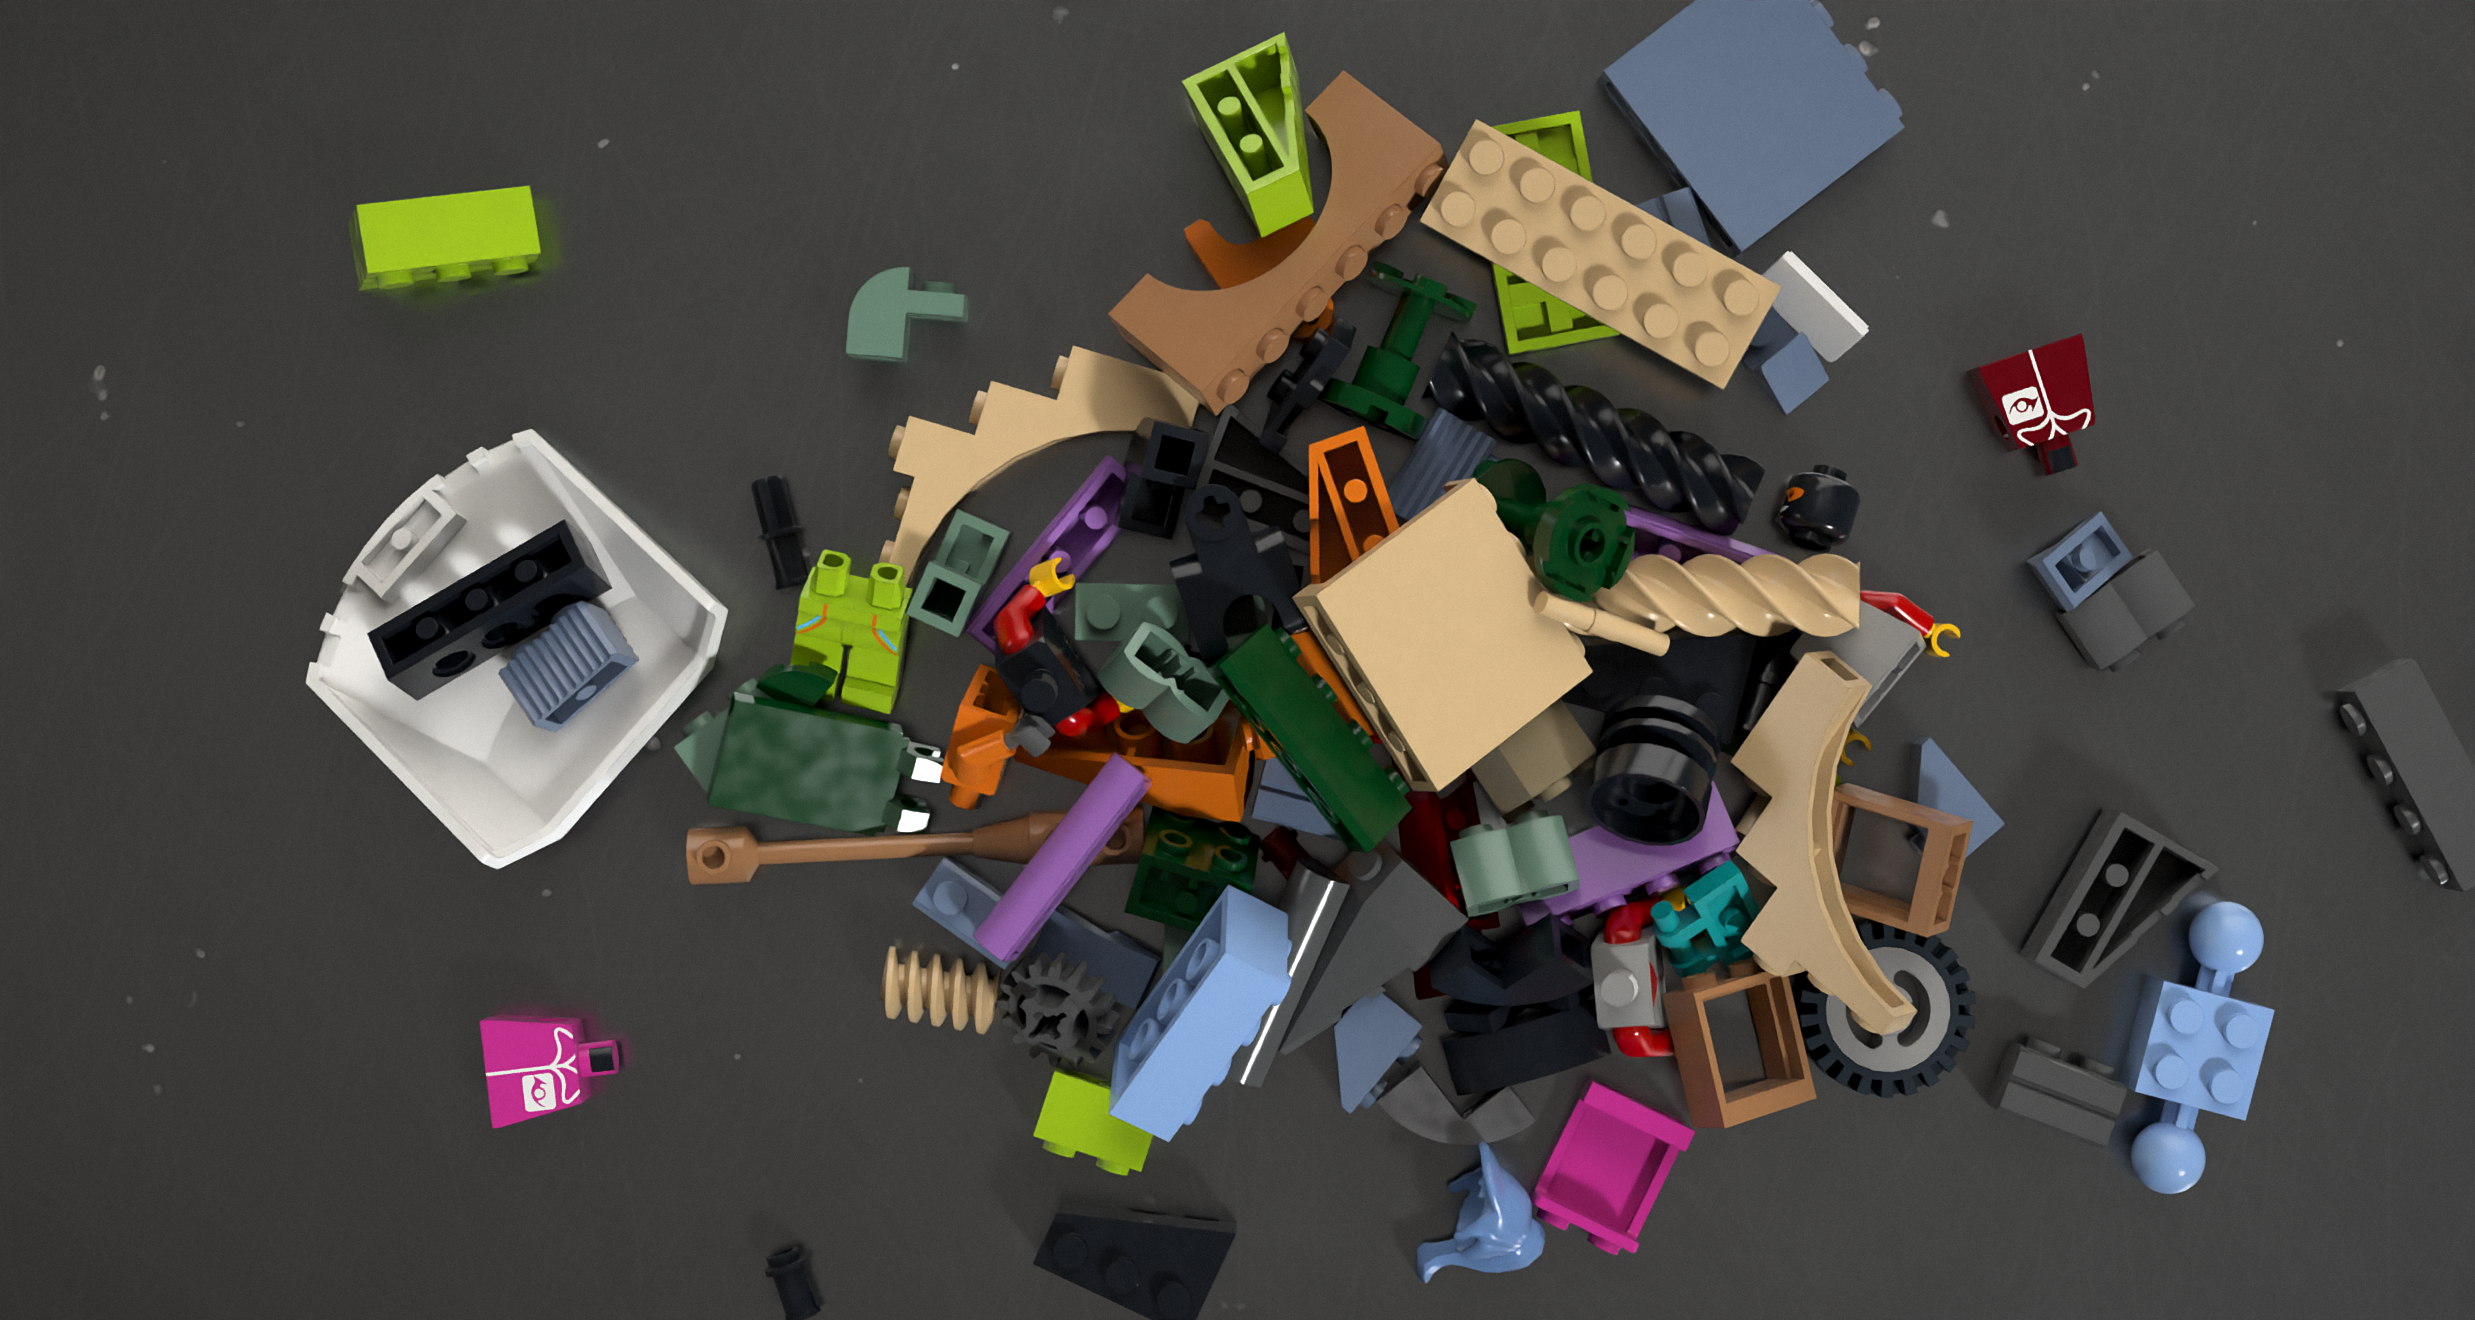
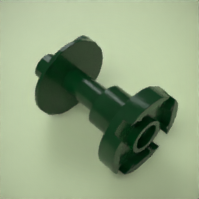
M1373 260L1367 274V279L1385 291L1400 297L1398 305L1380 347L1367 346L1352 384L1331 377L1316 400L1349 417L1353 415L1367 421L1368 425L1416 442V440H1420L1428 420L1422 415L1404 407L1420 370V367L1412 363L1411 359L1430 314L1433 311L1456 320L1470 322L1477 305L1460 296L1446 293L1447 286L1426 276L1416 274L1413 281L1408 279L1402 280L1404 276L1402 271Z
M1506 458L1497 462L1485 460L1477 465L1472 478H1475L1479 484L1486 487L1494 497L1497 504L1496 513L1506 530L1519 539L1525 548L1526 554L1530 552L1534 555V567L1545 588L1567 599L1587 602L1595 599L1590 595L1596 593L1601 587L1610 590L1619 582L1630 563L1635 545V529L1627 526V518L1624 510L1629 512L1631 510L1627 501L1620 494L1595 484L1582 483L1565 489L1553 501L1546 502V489L1539 473L1530 464L1518 459Z

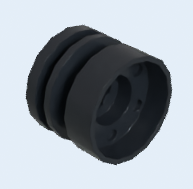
M1636 695L1616 702L1605 714L1596 751L1597 758L1593 765L1585 799L1590 817L1604 830L1623 840L1643 845L1671 846L1691 840L1702 831L1707 816L1712 791L1711 782L1716 771L1717 758L1722 742L1717 724L1699 708L1683 700L1662 695Z

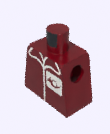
M2082 333L1967 371L1973 388L2008 452L2036 445L2045 476L2079 466L2068 433L2095 425V413Z

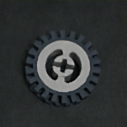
M1861 919V923L1855 924L1862 942L1885 977L1910 1003H1913L1909 993L1894 983L1895 973L1900 970L1903 971L1916 986L1920 1001L1916 1024L1910 1033L1897 1041L1898 1034L1906 1028L1883 1036L1879 1033H1872L1871 1041L1863 1044L1854 1036L1848 1025L1846 1004L1835 995H1828L1816 988L1807 977L1809 972L1804 971L1802 975H1796L1793 986L1798 987L1794 1003L1806 1054L1817 1064L1816 1067L1824 1074L1858 1093L1868 1096L1869 1094H1875L1881 1098H1893V1094L1898 1093L1905 1096L1918 1093L1917 1088L1922 1085L1930 1088L1938 1083L1940 1080L1937 1076L1943 1070L1950 1073L1958 1064L1953 1060L1958 1051L1960 1050L1965 1053L1970 1041L1965 1039L1968 1028L1974 1029L1976 1019L1975 1016L1970 1015V1005L1976 1004L1975 993L1968 990L1966 982L1971 979L1966 968L1958 964L1956 960L1959 958L1952 948L1940 942L1942 939L1936 935L1926 938L1877 921Z

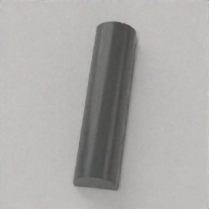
M1305 857L1297 859L1277 904V909L1288 914V939L1292 941V947L1287 958V973L1291 975V984L1283 1001L1276 1007L1270 1005L1261 1017L1260 1028L1251 1044L1247 1047L1241 1045L1232 1056L1231 1066L1226 1077L1238 1083L1256 1087L1262 1086L1350 887L1348 882L1318 860Z

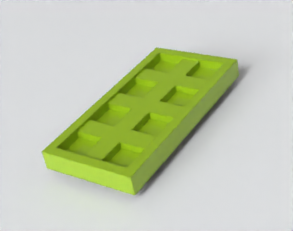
M1579 110L1492 126L1497 131L1593 183ZM1490 262L1508 356L1620 334Z

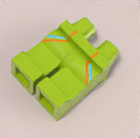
M826 549L822 551L816 567H812L800 595L790 665L809 666L810 662H818L836 670L838 673L834 683L820 698L833 702L846 670L849 645H851L840 704L891 714L902 683L909 615L906 612L911 603L913 588L905 587L904 568L900 565L886 562L874 564L869 579L849 574L851 558L846 553Z

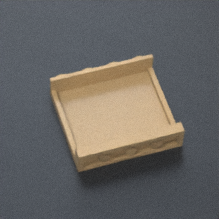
M1475 478L1449 481L1443 486L1446 494L1325 583L1309 584L1292 597L1413 791L1439 792L1593 672L1584 658L1585 648L1579 637L1573 631L1566 628L1563 622L1537 614L1534 611V603L1539 593L1545 591L1552 594V592L1545 588L1541 581L1536 579L1525 561L1527 554L1524 546L1515 535L1506 530L1496 513L1497 504L1494 497Z

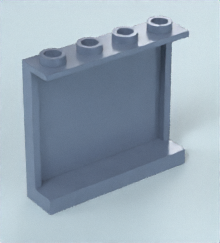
M1695 0L1604 69L1598 78L1600 84L1681 189L1690 186L1700 215L1733 258L1905 128L1899 120V117L1902 116V110L1896 100L1887 90L1883 88L1879 91L1876 90L1864 74L1868 71L1865 60L1854 46L1849 43L1844 46L1830 29L1834 25L1830 14L1818 0Z

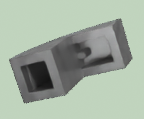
M1419 1060L1388 1083L1376 1099V1102L1389 1116L1408 1130L1422 1137L1452 1145H1479L1482 1142L1499 1141L1526 1129L1536 1122L1532 1113L1511 1086L1489 1090L1462 1112H1459Z

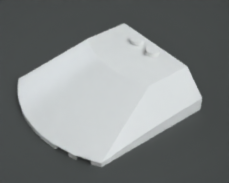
M533 429L512 434L513 440L493 449L486 450L480 447L466 455L469 460L468 462L459 466L445 477L436 474L408 497L383 522L364 546L343 578L342 582L348 584L334 614L331 615L327 612L319 630L326 634L317 663H309L306 684L483 864L497 870L563 838L713 669L728 609ZM565 519L591 542L612 586V589L588 603L603 608L610 614V618L615 622L621 634L627 639V643L633 648V652L639 656L638 662L555 733L532 725L498 674L500 669L507 667L511 653L519 645L540 638L541 633L549 630L550 625L418 701L387 680L367 633Z

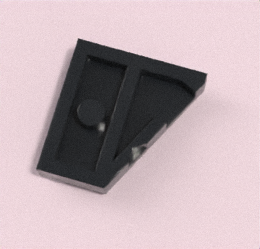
M1337 316L1327 331L1319 326L1313 331L1300 350L1299 355L1304 358L1302 363L1294 373L1284 369L1267 393V397L1273 402L1258 441L1259 443L1278 455L1288 441L1286 438L1292 423L1303 409H1310L1328 380L1350 351L1357 328L1340 316Z

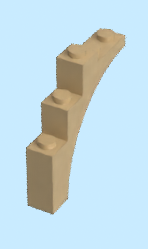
M1073 346L1069 358L1059 356L1050 388L1059 390L1057 400L991 381L988 392L978 390L972 406L969 423L978 425L975 435L909 416L906 427L896 426L890 442L888 458L896 460L893 471L913 477L914 480L911 488L902 486L893 514L894 519L901 520L896 541L886 540L878 563L886 562L902 566L904 568L905 587L912 588L927 550L949 517L980 485L1017 460L1062 442L1101 434H1134L1144 417L1193 428L1200 402L1163 372Z
M1830 650L1808 652L1804 654L1731 760V763L1745 774L1743 780L1752 790L1762 796L1772 797L1769 804L1736 849V852L1749 863L1748 869L1755 878L1766 885L1777 887L1740 941L1754 952V961L1762 969L1773 975L1783 978L1808 971L1807 977L1809 981L1820 991L1828 995H1835L1851 1009V1017L1858 1025L1869 1032L1879 1033L1883 1036L1906 1028L1918 1010L1885 977L1859 936L1841 890L1833 855L1831 815L1837 765L1851 723L1873 685Z

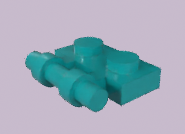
M1730 859L1683 890L1690 905L1681 911H1675L1668 901H1660L1651 908V915L1654 919L1653 931L1659 943L1670 949L1669 961L1675 973L1681 978L1706 972V969L1718 961L1729 972L1728 964L1753 957L1754 952L1740 940L1761 911L1742 872ZM1701 931L1706 935L1697 942L1690 941L1692 937Z

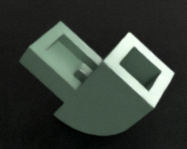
M897 267L880 272L860 288L851 304L845 354L855 359L908 363L911 318L967 322L969 299L965 294H956V284L925 281L922 283V291L914 290L915 273L910 267Z
M957 509L934 561H929L906 614L957 638L961 637L965 633L970 619L977 611L987 591L991 575L1011 532L962 509Z

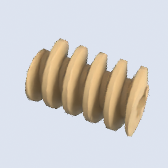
M890 946L883 972L880 1001H884L887 1018L894 1020L899 1015L903 1006L906 1005L909 1021L912 1023H918L925 1010L929 1009L931 1024L936 1027L941 1026L950 1012L954 1029L960 1031L963 1030L970 1017L974 1016L976 1032L984 1035L994 1018L1002 968H999L993 979H988L985 962L979 961L969 976L965 975L963 958L957 957L949 971L946 972L943 971L940 954L934 953L927 967L922 968L920 966L918 950H912L904 964H898L896 947Z

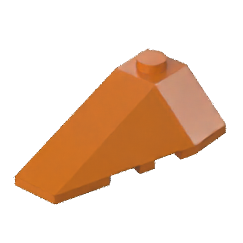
M1230 699L1216 721L1188 744L1179 743L1167 738L1151 725L1142 710L1134 709L1128 713L1120 712L1119 717L1084 739L1075 740L1059 733L1053 726L1055 734L1048 738L1051 744L1044 753L1034 758L1021 745H1018L1014 755V759L1017 762L1089 785L1114 752H1116L1152 779L1151 787L1139 802L1185 817L1241 822L1252 787L1255 766L1254 750L1245 751L1239 731L1238 718L1244 716Z

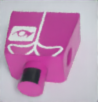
M497 1014L479 1021L492 1129L501 1128L583 1103L591 1097L589 1077L617 1074L619 1071V1055L615 1040L585 1043L582 1019Z

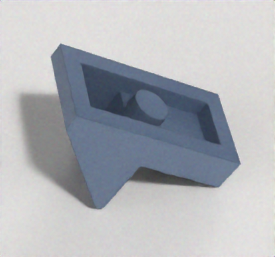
M1772 306L1740 362L1783 415L1786 416L1830 379L1803 331L1796 335Z
M2100 511L2084 520L2056 545L2033 556L2026 563L2055 605L2069 612L2075 609L2128 563L2133 556Z

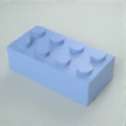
M1228 884L1114 1044L1109 1102L1110 1115L1167 1142L1172 1139L1182 1124L1190 1125L1194 1121L1206 1091L1211 1085L1219 1086L1230 1069L1232 1056L1241 1045L1247 1047L1251 1044L1260 1028L1261 1017L1270 1005L1278 1006L1289 990L1291 975L1287 973V958L1291 951L1292 941L1288 939L1287 913Z

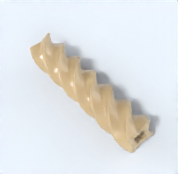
M1648 554L1630 561L1622 578L1610 590L1601 587L1596 593L1590 595L1595 599L1587 602H1573L1622 617L1624 620L1663 634H1668L1682 628L1695 635L1712 637L1740 628L1752 635L1771 637L1779 636L1794 628H1798L1814 636L1830 637L1845 633L1854 627L1859 630L1860 561L1854 564L1850 560L1835 554H1819L1811 556L1799 564H1795L1791 560L1779 555L1762 554L1754 556L1738 565L1731 559L1721 555L1705 554L1696 556L1680 565L1663 555ZM1534 555L1527 556L1525 561L1536 579L1541 581L1534 567ZM1564 623L1566 628L1575 633L1596 637V635Z

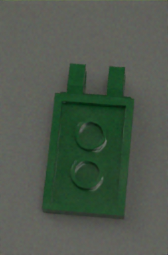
M733 692L706 798L709 806L869 836H875L876 831L884 833L886 824L897 831L925 834L930 816L929 810L925 809V799L895 793L901 773L911 779L939 783L944 760L939 757V748L911 742L908 737H903V731L899 724Z

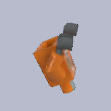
M983 664L979 665L959 706L940 778L943 781L952 784L949 793L950 802L966 810L979 809L984 795H995L1009 759L1016 754V747L1018 745H1021L1035 758L1049 748L1051 741L1048 738L1055 734V730L1038 714L1030 712L1023 716V708L997 670Z

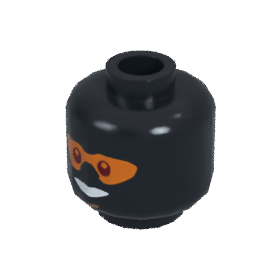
M1815 465L1813 472H1802L1793 475L1788 482L1778 515L1779 525L1788 533L1786 537L1788 542L1808 551L1828 553L1831 550V546L1842 545L1848 540L1860 504V496L1857 490L1846 482L1847 474L1844 471L1827 465Z

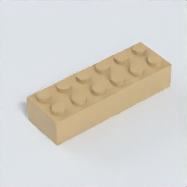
M1477 119L1420 219L1421 223L1723 391L1781 291V286Z

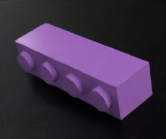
M1711 782L1712 791L1703 829L1689 841L1671 846L1643 845L1623 840L1604 830L1600 825L1568 837L1580 880L1579 889L1548 899L1517 905L1516 908L1524 928H1528L1549 913L1573 928L1572 920L1594 912L1596 918L1606 917L1610 911L1627 905L1626 899L1644 892H1647L1650 898L1666 894L1680 886V878L1700 871L1701 876H1704L1730 859L1732 861L1731 858L1739 855L1736 849L1740 845V840L1715 782Z

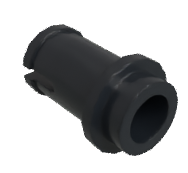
M793 1246L766 1257L769 1267L764 1271L767 1277H773L786 1315L785 1319L805 1320L820 1312V1305L817 1304L804 1266L809 1262L807 1255H801L799 1247Z

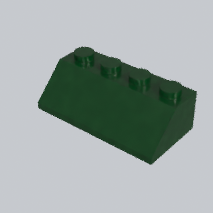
M1268 624L1262 625L1208 667L1207 670L1349 851L1368 853L1412 809V806L1404 797L1410 792V789L1390 764H1387L1382 769L1371 756L1368 750L1374 746V743L1361 725L1353 718L1345 723L1334 709L1332 704L1338 700V697L1322 676L1315 673L1309 677L1296 659L1302 655V652L1292 637L1282 627L1273 631Z

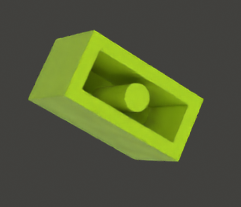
M1057 1065L1033 1134L1034 1137L1044 1140L1042 1148L1070 1158H1074L1076 1151L1097 1157L1096 1166L1127 1176L1130 1169L1142 1171L1153 1138L1152 1134L1109 1114L1111 1082Z

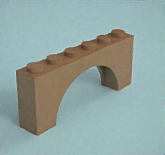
M1344 70L1304 110L1317 138L1330 150L1332 178L1330 191L1322 214L1301 245L1289 257L1265 274L1249 282L1221 290L1191 291L1179 289L1158 281L1147 273L1108 313L1123 339L1215 416L1227 404H1233L1238 401L1246 392L1251 379L1267 363L1274 362L1284 353L1289 340L1306 322L1313 321L1321 315L1328 304L1329 298L1343 283L1357 277L1364 269L1368 257L1385 240L1395 237L1402 230L1407 217L1424 199L1434 196L1450 167L1439 142Z

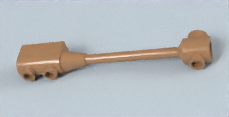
M1136 805L1089 866L1138 864L1146 835L1144 805ZM1070 809L1032 810L1028 816L973 829V832L758 842L747 825L689 828L686 843L688 876L691 885L750 882L758 866L762 864L974 855L976 858L1027 865Z

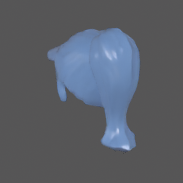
M1482 1142L1478 1145L1482 1167L1477 1168L1474 1172L1463 1174L1448 1185V1190L1451 1193L1470 1190L1469 1196L1463 1200V1207L1459 1211L1460 1219L1456 1225L1457 1232H1455L1454 1238L1436 1243L1424 1242L1417 1250L1415 1275L1422 1282L1427 1283L1433 1273L1441 1267L1449 1265L1463 1266L1485 1273L1515 1271L1528 1267L1543 1252L1546 1233L1542 1224L1532 1217L1530 1197L1516 1178L1508 1172L1507 1168L1498 1162L1487 1142Z

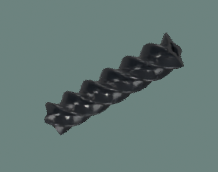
M1453 331L1444 346L1422 398L1434 397L1442 409L1460 420H1486L1492 430L1504 440L1518 444L1538 443L1544 453L1556 463L1571 467L1590 465L1596 476L1608 486L1624 490L1642 488L1649 500L1660 509L1676 513L1694 511L1705 527L1720 535L1732 536L1738 525H1743L1754 495L1766 471L1759 463L1746 456L1719 454L1713 445L1694 433L1667 431L1662 423L1642 410L1633 408L1615 409L1604 395L1590 387L1581 385L1563 386L1553 373L1538 364L1528 362L1511 363L1501 350L1486 341L1476 339L1459 340Z

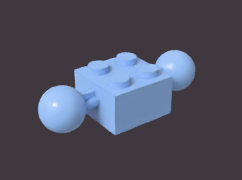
M2226 901L2213 903L2203 908L2194 917L2189 928L2188 939L2192 954L2201 964L2195 987L2146 975L2118 1081L2127 1085V1088L2135 1092L2165 1099L2160 1121L2144 1128L2135 1138L2131 1149V1163L2136 1176L2146 1187L2159 1193L2176 1194L2191 1188L2203 1174L2206 1163L2205 1150L2200 1138L2193 1131L2199 1109L2245 1121L2248 1114L2275 1010L2229 996L2235 973L2249 968L2260 956L2264 944L2263 929L2258 918L2252 911L2238 903Z

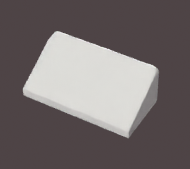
M1787 251L1781 255L1761 275L1781 286V291L1772 305L1775 310L1798 333L1803 331L1812 347L1826 361L1833 362L1837 360L1869 331L1867 329L1869 326L1792 251Z

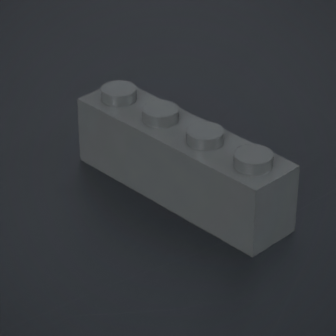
M2395 659L2338 690L2337 692L2344 703L2340 707V713L2349 730L2357 737L2361 735L2371 753L2367 757V763L2374 777L2381 785H2388L2397 800L2398 805L2394 806V813L2400 825L2410 836L2416 835L2425 852L2421 856V863L2430 879L2438 886L2443 885L2445 889L2465 892L2475 886V768L2416 660Z

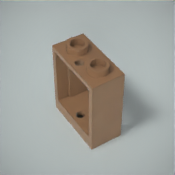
M1850 783L1834 786L1831 808L1833 855L1839 881L1856 808L1928 829L1912 904L1840 882L1843 898L1849 912L1926 938L1947 931L1951 921L1973 820Z
M1753 958L1728 964L1729 974L1716 977L1714 971L1684 977L1681 979L1683 988L1662 994L1693 1127L1728 1128L1817 1098L1789 977L1782 978L1765 971ZM1746 989L1767 1079L1724 1093L1703 1002Z

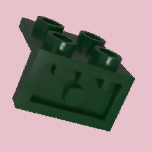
M1153 806L1142 853L1124 912L1195 932L1228 884L1249 895L1251 894L1254 885L1260 836L1251 833L1249 829L1238 823L1222 822L1219 824L1202 818L1185 817Z

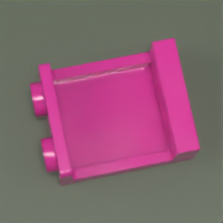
M1587 1075L1528 1195L1532 1204L1539 1207L1536 1216L1562 1230H1567L1569 1224L1572 1223L1590 1232L1587 1241L1613 1255H1618L1620 1248L1635 1254L1640 1244L1637 1237L1679 1151L1686 1152L1695 1134L1694 1129L1689 1124Z

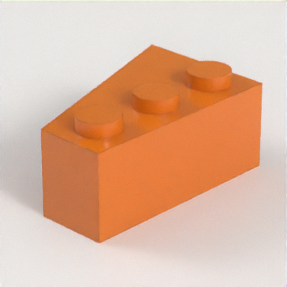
M1364 426L1309 445L1311 584L1325 583L1400 528Z

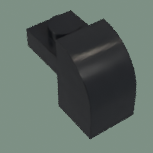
M1144 417L1134 432L1125 457L1123 467L1127 469L1113 524L1118 528L1172 540L1185 488L1196 490L1210 434L1203 430Z

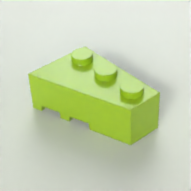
M1285 32L1183 80L1182 83L1197 125L1261 237H1265L1314 213L1299 76Z
M530 185L356 205L348 223L359 291L378 287L379 289L406 287L414 284L415 281L436 278L437 282L464 280L471 277V272L493 269L494 275L521 273L528 270L527 263L534 262L541 254Z

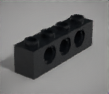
M564 519L367 633L387 680L418 701L550 625L553 616L563 607L580 601L588 603L612 589V586L591 542Z

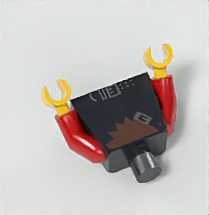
M1056 557L1032 567L1029 573L1030 585L1023 586L997 615L994 621V631L996 634L995 667L1026 714L1030 712L1038 714L1051 727L1054 726L1059 733L1077 740L1089 737L1119 717L1120 712L1128 713L1135 708L1121 703L1110 693H1103V688L1046 607L1045 597L1069 590L1075 583L1074 574L1057 578L1056 566L1061 562L1062 558Z

